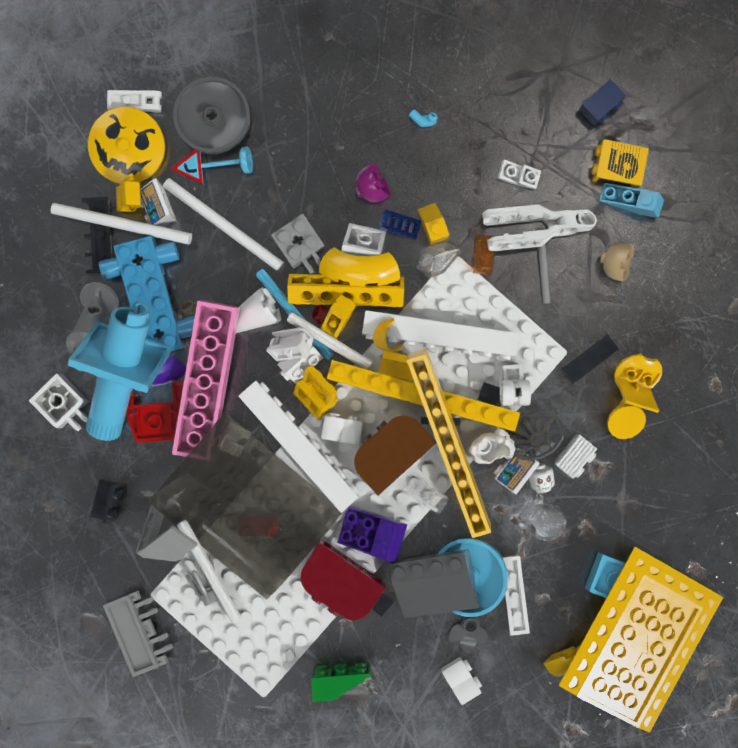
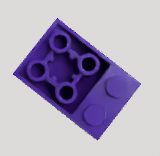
M349 506L337 543L385 561L397 562L407 524Z

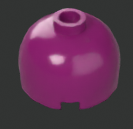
M373 163L364 167L357 174V187L355 191L360 198L363 197L371 203H378L390 197L391 192L385 178H381L378 174L381 171Z

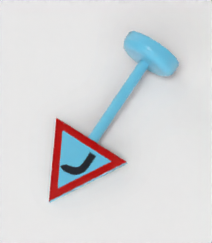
M242 147L240 149L239 159L201 163V153L194 150L172 167L171 170L204 185L202 168L240 163L242 171L248 174L253 171V160L249 147Z

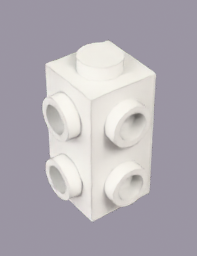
M311 346L308 357L280 361L277 365L282 369L280 374L287 381L291 379L296 384L303 378L305 369L310 365L315 367L323 359V356Z

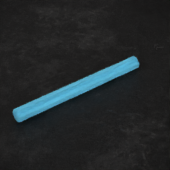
M264 269L259 270L256 273L257 278L288 315L295 313L306 320L293 304H288V298ZM313 339L312 344L325 360H330L334 356L330 348Z

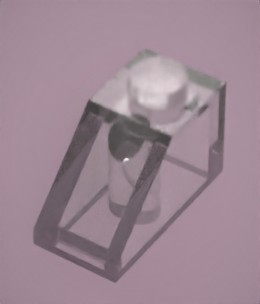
M450 241L423 248L417 269L430 278L443 274L459 256L462 249Z

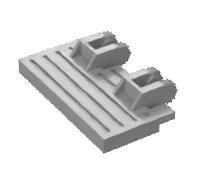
M139 591L103 605L132 677L168 663L166 655L160 657L157 655L173 648L172 643L160 648L157 646L156 642L165 640L168 637L167 632L150 639L151 636L156 635V631L151 619L145 621L142 619L157 613L158 609L152 608L143 612L141 606L152 603L153 597L135 603L136 600L141 599Z

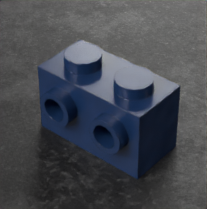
M609 79L581 105L579 110L594 126L598 122L602 124L609 118L610 115L608 113L612 109L616 111L624 104L622 100L626 95Z

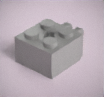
M304 214L271 235L293 269L304 264L310 274L314 273L312 266L307 262L312 257L315 259L316 264L320 266L321 260L317 254L324 250L325 246ZM296 239H303L301 240V245H294L293 243Z

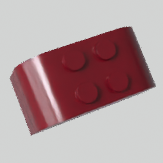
M323 539L320 540L301 571L302 586L312 596L311 599L319 605L321 603L328 607L327 610L335 616L339 614L348 620L364 618L386 589L383 580Z

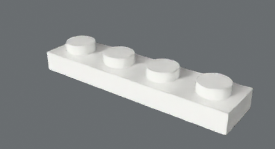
M520 556L502 557L507 566L509 579L505 593L510 636L528 634L530 631Z

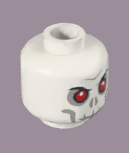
M540 463L529 477L531 488L536 490L537 493L549 492L555 485L553 469L550 466H545V463Z

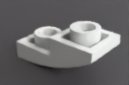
M502 160L497 179L535 190L541 171L527 165L521 166L507 160Z

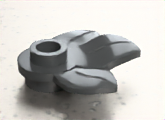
M463 617L461 623L454 625L450 630L449 641H459L461 648L466 654L471 652L477 643L481 645L487 644V632L480 626V621L477 617ZM469 621L474 623L472 627H467Z

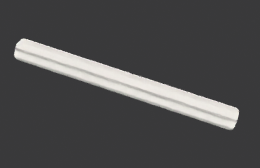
M186 520L177 524L178 529L198 543L191 552L232 623L239 621L241 616L189 523Z

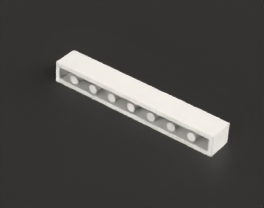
M365 311L362 335H366L365 339L373 340L376 327L384 320L394 318L395 322L390 325L386 334V342L396 343V340L404 341V345L415 346V343L423 344V348L429 349L439 346L442 347L443 351L453 352V349H459L461 353L472 355V352H479L482 357H491L493 354L499 355V359L510 360L511 357H516L519 333Z
M258 381L252 383L239 395L240 399L342 513L360 497L357 494L360 491L353 483L349 485L345 481L346 475L340 469L336 470L332 466L334 462L327 454L322 455L319 451L321 447L314 439L310 441L307 438L308 432L302 425L298 427L293 422L295 417L289 411L285 412L281 408L283 405L276 396L273 398L268 393L270 389L264 382L259 383Z

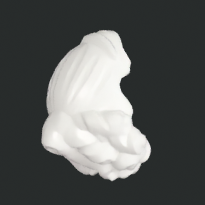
M496 429L493 433H485L475 439L469 448V452L473 455V460L476 463L490 464L494 460L503 457L512 458L515 452L514 440L503 429Z

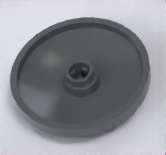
M203 77L189 83L180 92L174 105L173 120L178 134L188 146L202 153L218 154L234 148L244 138L250 124V108L243 92L231 81L220 77Z

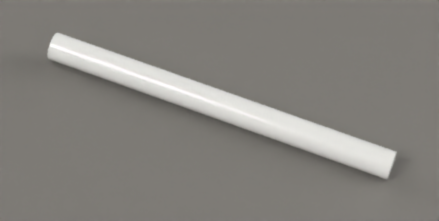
M170 178L165 181L163 188L276 271L282 267L284 262L194 195Z
M53 203L51 206V213L59 216L188 245L192 240V233L58 203Z

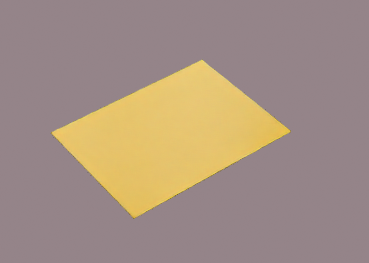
M634 547L558 686L650 733L723 597Z

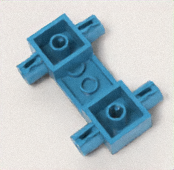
M148 236L113 246L116 257L99 261V268L103 279L107 280L122 275L130 307L135 308L137 301H140L149 308L150 325L146 336L147 339L172 347L171 352L185 349L186 346L183 338L192 336L195 315L178 320L176 312L173 311L163 276L165 275L163 264L179 260V253L175 242L157 245L155 238ZM138 257L143 258V260L140 261L141 265L136 263ZM159 330L160 332H164L162 340H160V338L157 337Z

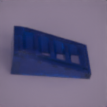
M386 209L382 212L378 229L417 239L421 221ZM388 217L391 218L389 226L386 225ZM398 219L397 227L395 228V220ZM403 221H405V228L401 230ZM410 223H413L412 232L410 233L408 232Z

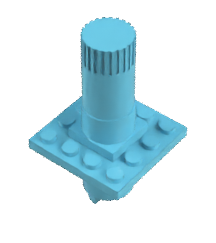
M137 301L135 308L119 307L111 312L108 325L97 321L68 361V366L96 376L95 390L86 424L87 432L92 437H95V439L111 441L120 436L131 391L134 388L136 391L148 392L172 347L146 338L150 325L149 308L140 301Z

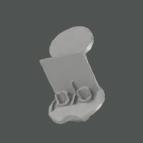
M92 282L82 288L80 300L84 310L73 332L68 335L66 340V346L71 354L74 353L97 321L109 324L111 312L119 304L116 293L109 286L99 282Z

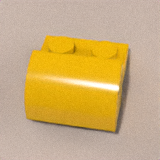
M313 365L307 367L303 379L296 383L293 392L303 405L319 420L338 401L337 391L334 386L328 383L321 372L316 370Z

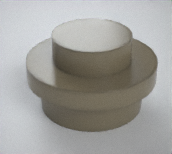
M192 300L185 301L180 306L181 315L184 318L194 316L197 303Z

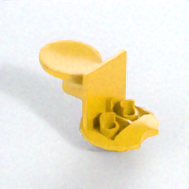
M640 353L623 359L617 365L614 372V381L619 387L623 399L617 408L611 412L607 421L608 429L614 437L628 439L641 432L646 423V416L642 408L656 413L659 412L651 392V388L659 382L662 376V365L658 359H649Z

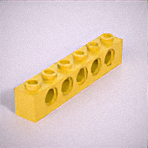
M289 274L288 304L333 305L337 298L343 295L351 299L356 306L403 307L404 277H400V280L390 284L378 286L377 283L365 284V287L350 286L349 282L342 280L335 282L323 275Z

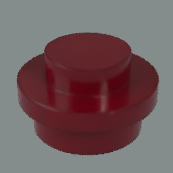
M317 305L314 308L311 317L315 323L320 324L324 322L328 314L327 307Z

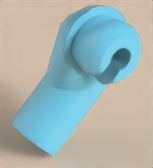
M415 109L408 116L420 127L433 126L438 118L433 112L422 116Z

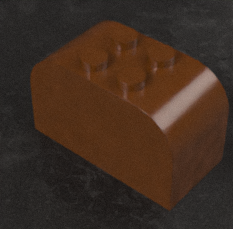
M397 416L389 422L384 420L376 427L378 431L373 436L368 434L361 441L363 445L356 452L354 459L355 469L377 496L437 443L422 425L410 416Z

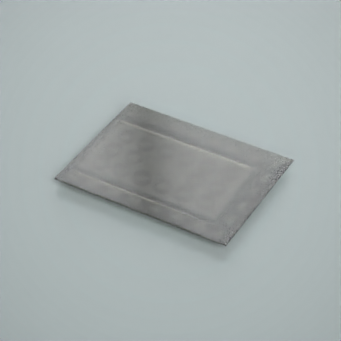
M226 412L147 501L176 526L179 522L186 520L200 545L266 600L286 581L342 514L330 500Z

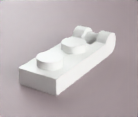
M107 90V110L118 107H132L143 112L159 113L162 106L160 105L162 92ZM147 98L152 99V104H147Z

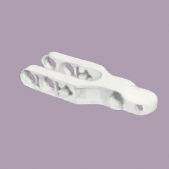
M539 204L488 209L482 213L483 223L487 226L542 221L548 228V230L523 232V234L514 235L506 233L504 236L492 237L487 239L490 251L542 247L552 237L592 230L597 222L593 212L587 209L553 212Z

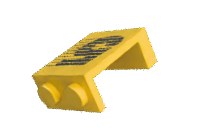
M604 139L600 145L597 144L595 149L597 160L596 163H593L591 174L594 175L593 181L602 178L630 184L631 188L638 189L642 186L649 148Z

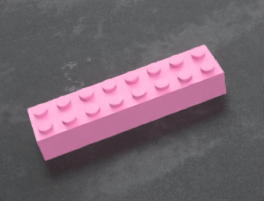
M207 300L197 301L172 451L173 455L209 462L215 457L240 307Z

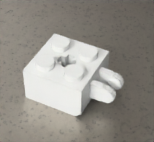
M56 373L29 400L56 428H63L69 423L75 430L79 431L81 426L73 419L76 414L87 423L88 416L81 409L90 401L63 374ZM58 398H62V403H61V404H58V403H59Z

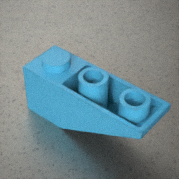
M604 183L599 201L640 215L659 218L664 199L658 192Z

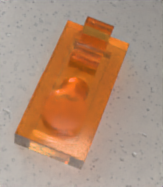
M478 234L475 236L473 273L493 274L495 251L488 249L487 239L495 236Z

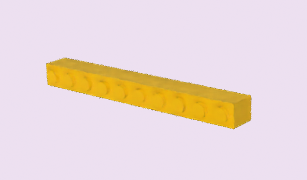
M427 348L409 353L407 356L408 366L471 536L475 538L491 533V522Z
M331 361L327 380L423 406L415 383L338 361ZM443 391L452 415L515 432L520 416L519 412Z

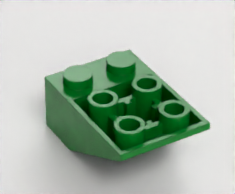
M359 662L355 663V666H347V664H337L334 668H328L326 665L317 666L316 669H313L311 676L313 702L333 701L371 677V665Z

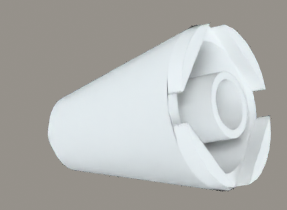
M266 288L258 289L239 306L240 312L236 333L276 324L282 320L279 308L276 310L274 306L276 301Z

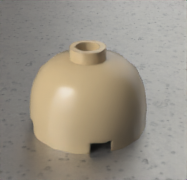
M615 243L608 248L607 252L602 253L600 263H603V270L608 277L622 282L626 280L631 267L630 260L634 255V245Z

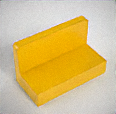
M383 350L379 373L414 382L407 363V355Z

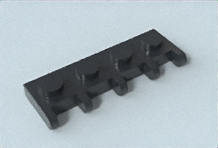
M108 196L82 198V203H89L90 211L110 215V198ZM90 223L91 234H84V239H91L92 252L85 253V257L92 258L93 270H86V274H101L99 261L113 258L111 227Z

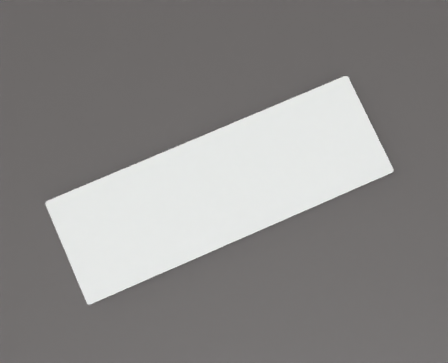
M455 253L445 261L398 314L399 316L519 333L516 357H511L510 360L499 359V355L493 354L491 357H482L479 352H472V355L463 354L459 349H453V352L443 351L442 347L434 346V349L427 348L442 391L473 400L478 399L483 382L500 387V382L503 381V365L522 364L523 379L529 380L532 394L567 354V351ZM396 340V343L387 342L389 348L402 344L403 349L395 353L407 356L409 353L424 349L423 344L415 343V346L404 345V341ZM374 343L363 356L372 361L368 370L379 373L383 350L378 349ZM337 383L334 388L337 391L338 401L325 416H329V413L341 414L340 418L348 419V416L359 417L360 422H363L360 444L355 445L321 439L325 416L317 420L311 413L301 425L308 432L307 438L310 441L314 439L321 447L319 451L322 455L327 454L334 462L332 466L336 470L340 469L346 475L345 481L349 485L353 483L360 491L357 493L360 497L350 506L406 523L407 528L404 540L452 485L438 444L436 443L379 496L359 476L355 469L354 459L356 452L363 445L361 441L368 434L373 436L378 431L376 427L384 420L389 422L394 417L405 415L416 419L420 423V417H427L425 409L420 405ZM500 396L496 405L498 407H502L512 411H517L521 407L501 406ZM452 415V418H460V425L456 426L470 465L473 461V455L469 452L472 442L485 433H493L496 429L501 428ZM422 425L436 441L431 425ZM281 446L198 540L207 557L209 554L212 555L215 571L238 610L241 619L232 623L219 600L207 606H204L203 601H200L197 593L186 579V575L191 577L199 590L201 589L192 573L193 570L197 572L204 587L211 585L191 551L178 562L151 593V597L258 694L266 697L336 617L327 610L328 607L323 603L319 605L311 599L312 596L305 591L301 583V571L304 564L320 540H325L372 574L377 571L385 560L337 543L347 509L341 513L284 447ZM239 516H278V536H238Z

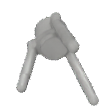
M209 554V561L215 570L213 557ZM195 570L192 573L201 590H199L191 577L186 575V579L197 593L200 601H203L204 606L219 600L211 586L204 587Z

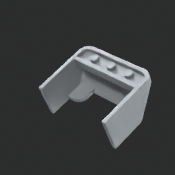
M187 473L158 496L150 507L136 553L142 558L166 561L183 559L198 543L181 532L177 524L183 520H188L190 517L193 518L198 513L199 502L211 494L212 490Z

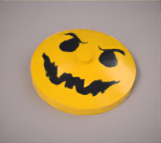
M118 107L105 112L95 121L88 137V152L94 167L105 178L119 184L124 182V179L129 178L136 179V182L141 183L152 177L160 168L165 156V139L160 126L150 115L136 108Z

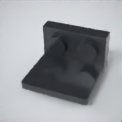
M99 479L90 517L102 519V524L104 525L118 519L120 508H118L119 501H122L125 489H122L123 484Z

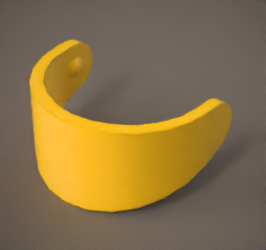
M394 318L386 319L376 327L373 334V342L378 349L395 353L402 350L403 345L398 344L389 348L386 342V334L390 325L395 322Z

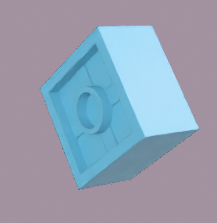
M598 552L585 589L607 598L626 562Z

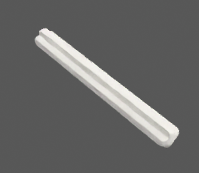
M291 313L288 316V323L296 328L304 327L317 341L361 368L369 369L372 364L371 360L295 313Z

